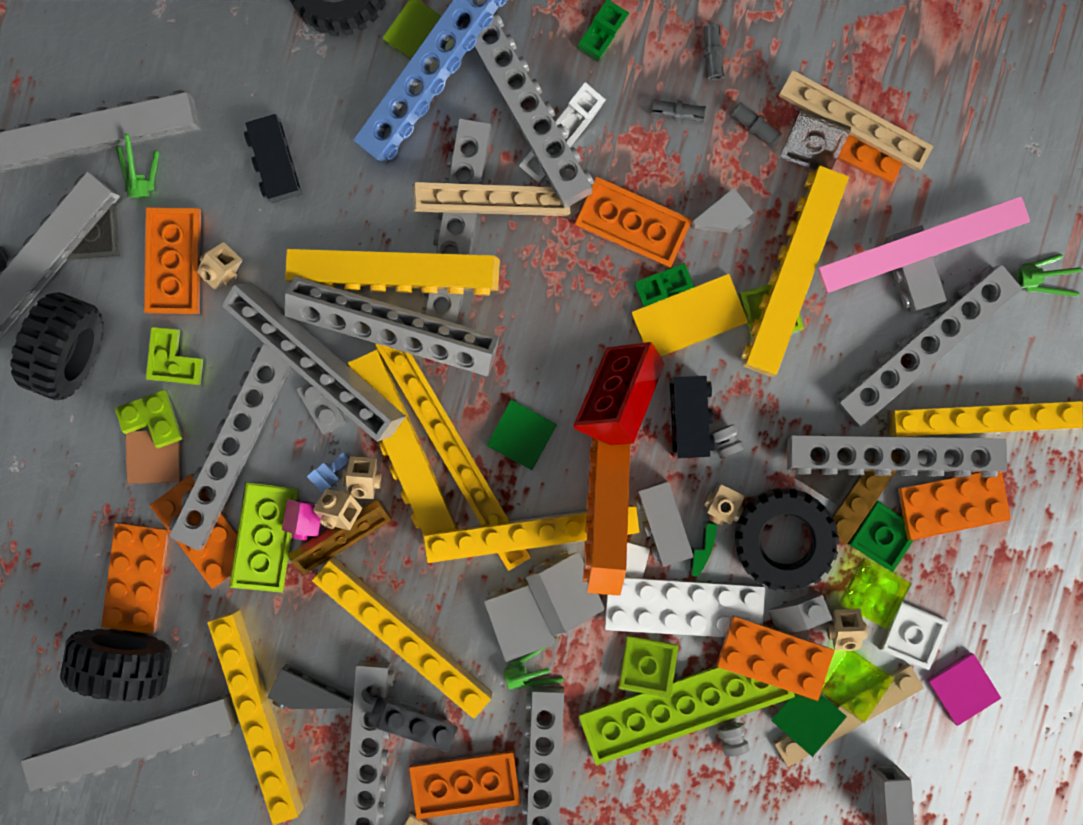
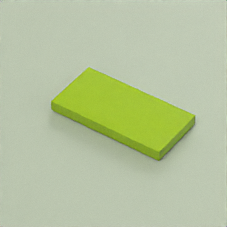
M245 482L229 583L230 588L283 593L292 533L283 531L282 526L287 499L297 500L298 488Z

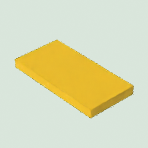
M730 274L631 312L642 343L652 342L661 357L748 323Z

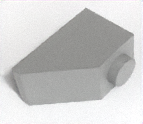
M733 188L692 221L690 226L698 230L727 233L736 228L739 232L751 223L749 217L754 212L735 188Z
M817 591L768 610L775 629L785 633L808 630L833 620L823 595Z

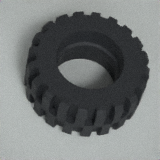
M290 0L297 14L301 16L308 26L312 25L316 31L322 34L328 31L330 36H339V32H344L346 36L353 35V29L358 27L360 31L368 28L366 22L371 20L374 23L379 17L377 11L383 10L386 5L385 0H343L339 2Z
M61 292L47 294L38 300L37 305L30 309L28 317L24 318L21 330L15 338V346L12 348L13 357L10 360V366L12 367L11 375L17 385L52 400L58 401L72 396L75 390L82 386L84 379H87L90 374L89 371L96 361L95 358L99 354L100 342L103 339L102 330L104 329V322L98 308L95 305Z
M775 488L772 491L757 495L756 499L751 500L746 505L735 527L736 551L744 570L754 578V581L760 585L764 584L768 586V589L774 591L782 589L784 592H792V589L798 588L801 591L807 589V585L813 582L817 584L822 580L821 576L824 573H829L832 568L831 563L833 560H836L838 554L836 550L837 545H839V536L837 535L836 523L830 515L831 513L818 499L809 493L796 490L795 488ZM785 514L793 515L803 520L811 533V545L807 554L797 562L790 564H781L771 560L764 553L761 546V533L766 523L776 516Z
M116 629L77 631L66 640L60 679L64 687L70 691L78 692L82 696H91L95 699L120 700L124 702L154 699L161 695L166 688L172 651L165 641L158 640L153 636H146V634L133 633L132 631L125 630L118 631Z

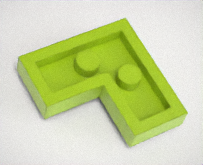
M151 327L146 379L201 385L203 359L178 356L180 330Z
M166 390L114 408L121 431L124 434L148 426L156 448L183 440Z

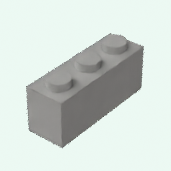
M923 225L890 235L885 239L887 243L924 231ZM933 256L892 270L894 279L897 283H900L903 292L901 293L902 304L905 308H908L909 312L947 301Z
M665 480L638 489V496L634 497L638 511H644L647 521L642 523L647 537L652 536L655 546L651 547L655 562L660 561L661 565L665 567L693 558L694 556L669 481Z

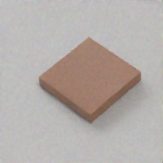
M133 431L125 434L127 484L182 481L181 440L161 448H156L150 431Z

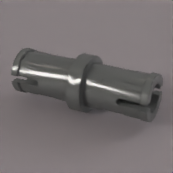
M717 23L704 26L706 48L703 50L704 57L707 58V79L713 81L721 80L725 77L722 57L725 54V49L721 44V25Z
M654 99L651 116L673 118L675 122L688 120L703 123L706 106L683 104L681 100H677V103Z
M742 102L731 113L732 117H735L749 129L748 132L750 134L755 133L768 143L770 147H773L782 135L781 132L779 133L764 121L765 117L763 115L758 116Z

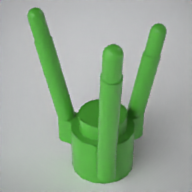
M126 133L124 137L129 174L120 146L116 147L125 182V192H127V197L129 198L149 197V191L154 190V178L159 151H154L148 180H145V175H136L130 135Z
M1058 254L1033 263H1024L1023 267L1018 269V284L1022 288H1026V292H1043L1078 297L1079 292L1039 286V284L1044 283V277L1080 273L1082 268L1043 271L1042 268H1038L1039 266L1062 259L1063 255Z
M547 647L509 662L510 668L504 669V677L510 690L515 688L520 690L526 687L561 683L564 681L563 677L530 681V678L549 673L550 669L545 668L528 673L525 666L520 667L522 663Z

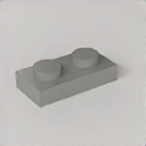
M309 382L296 390L323 435L347 422L340 409Z

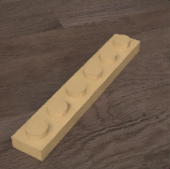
M794 70L790 73L778 95L916 171L922 169L934 147Z
M415 182L412 185L414 212L568 216L571 213L570 206L564 209L552 187Z
M909 664L903 666L836 705L847 718L822 747L924 689L912 666ZM784 735L773 742L787 767L809 755L788 735Z

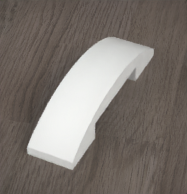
M586 82L555 122L556 125L562 124L568 135L565 141L569 147L573 145L606 101L602 95ZM557 146L549 148L547 153L551 156H557L562 150ZM530 151L519 166L540 183L546 175L534 154Z

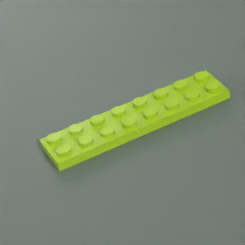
M715 666L674 680L671 698L637 693L579 713V718L597 766L794 698L795 695L793 692Z

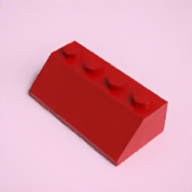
M652 342L606 348L573 424L575 430L608 445L634 444L665 365Z

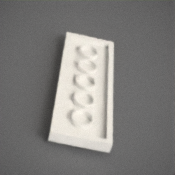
M625 577L620 596L606 595L604 629L611 631L726 637L733 615L763 625L765 587L761 585Z

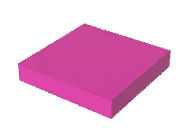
M969 653L927 680L956 726H959L1002 699L973 653Z

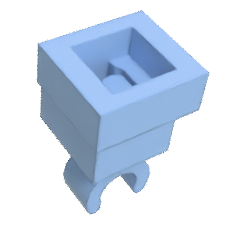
M342 453L330 466L327 463H323L307 477L323 493L325 489H332L341 479L337 473L349 463L350 458L346 453Z

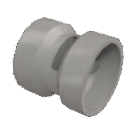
M734 424L710 434L714 435V441L717 443V452L720 458L730 456L744 449L742 441L737 439V429Z
M729 723L718 728L720 738L725 742L722 747L725 756L733 757L749 752L748 741L743 739L745 734L743 723Z

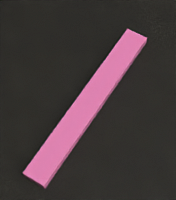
M1021 196L817 269L825 292L829 293L1031 221Z

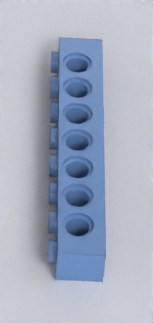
M453 0L353 141L377 160L387 163L388 160L393 159L398 152L400 143L411 135L414 130L413 125L419 117L427 113L431 100L435 95L442 92L449 75L458 70L462 57L467 51L473 49L478 35L491 24L494 13L507 0H486L482 5H477L478 0ZM470 17L469 25L461 28L462 21ZM454 39L453 47L446 50L447 42ZM438 61V68L434 72H430L431 64ZM422 83L420 93L414 94L416 85ZM406 105L405 114L399 116V109ZM390 126L391 133L388 137L384 138L383 132Z

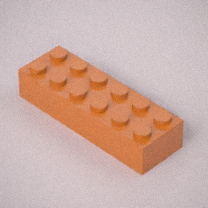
M592 437L589 450L590 470L588 471L587 481L589 492L587 493L586 502L588 513L585 523V533L587 534L584 544L585 565L583 567L582 582H587V593L620 596L627 566L630 444L608 445Z

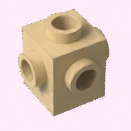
M222 242L215 248L208 249L199 259L201 263L196 272L216 290L223 284L226 286L230 285L237 278L236 271L243 260L225 242Z
M350 456L348 468L343 471L342 485L347 486V492L353 498L374 499L375 490L380 489L382 474L377 473V459Z
M717 483L714 492L709 491L703 505L706 506L704 511L710 514L709 520L723 526L724 522L732 524L733 520L738 521L744 507L741 504L745 496ZM726 502V507L721 510V504Z
M325 489L313 511L320 518V523L325 527L351 530L362 507L345 490Z
M861 609L834 610L833 620L827 624L828 639H832L834 650L853 651L861 649L863 638H867V625L863 622Z

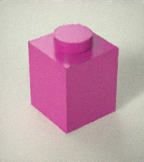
M287 499L282 530L292 533L291 538L307 540L308 536L318 537L320 518L313 511L317 503Z

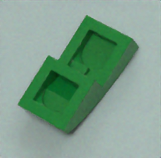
M606 0L594 17L591 26L579 41L577 48L599 62L621 29L629 12L612 1Z
M686 263L634 282L644 307L695 287Z
M703 522L702 548L691 547L694 556L690 561V574L692 576H699L711 555L717 531V524L714 522Z

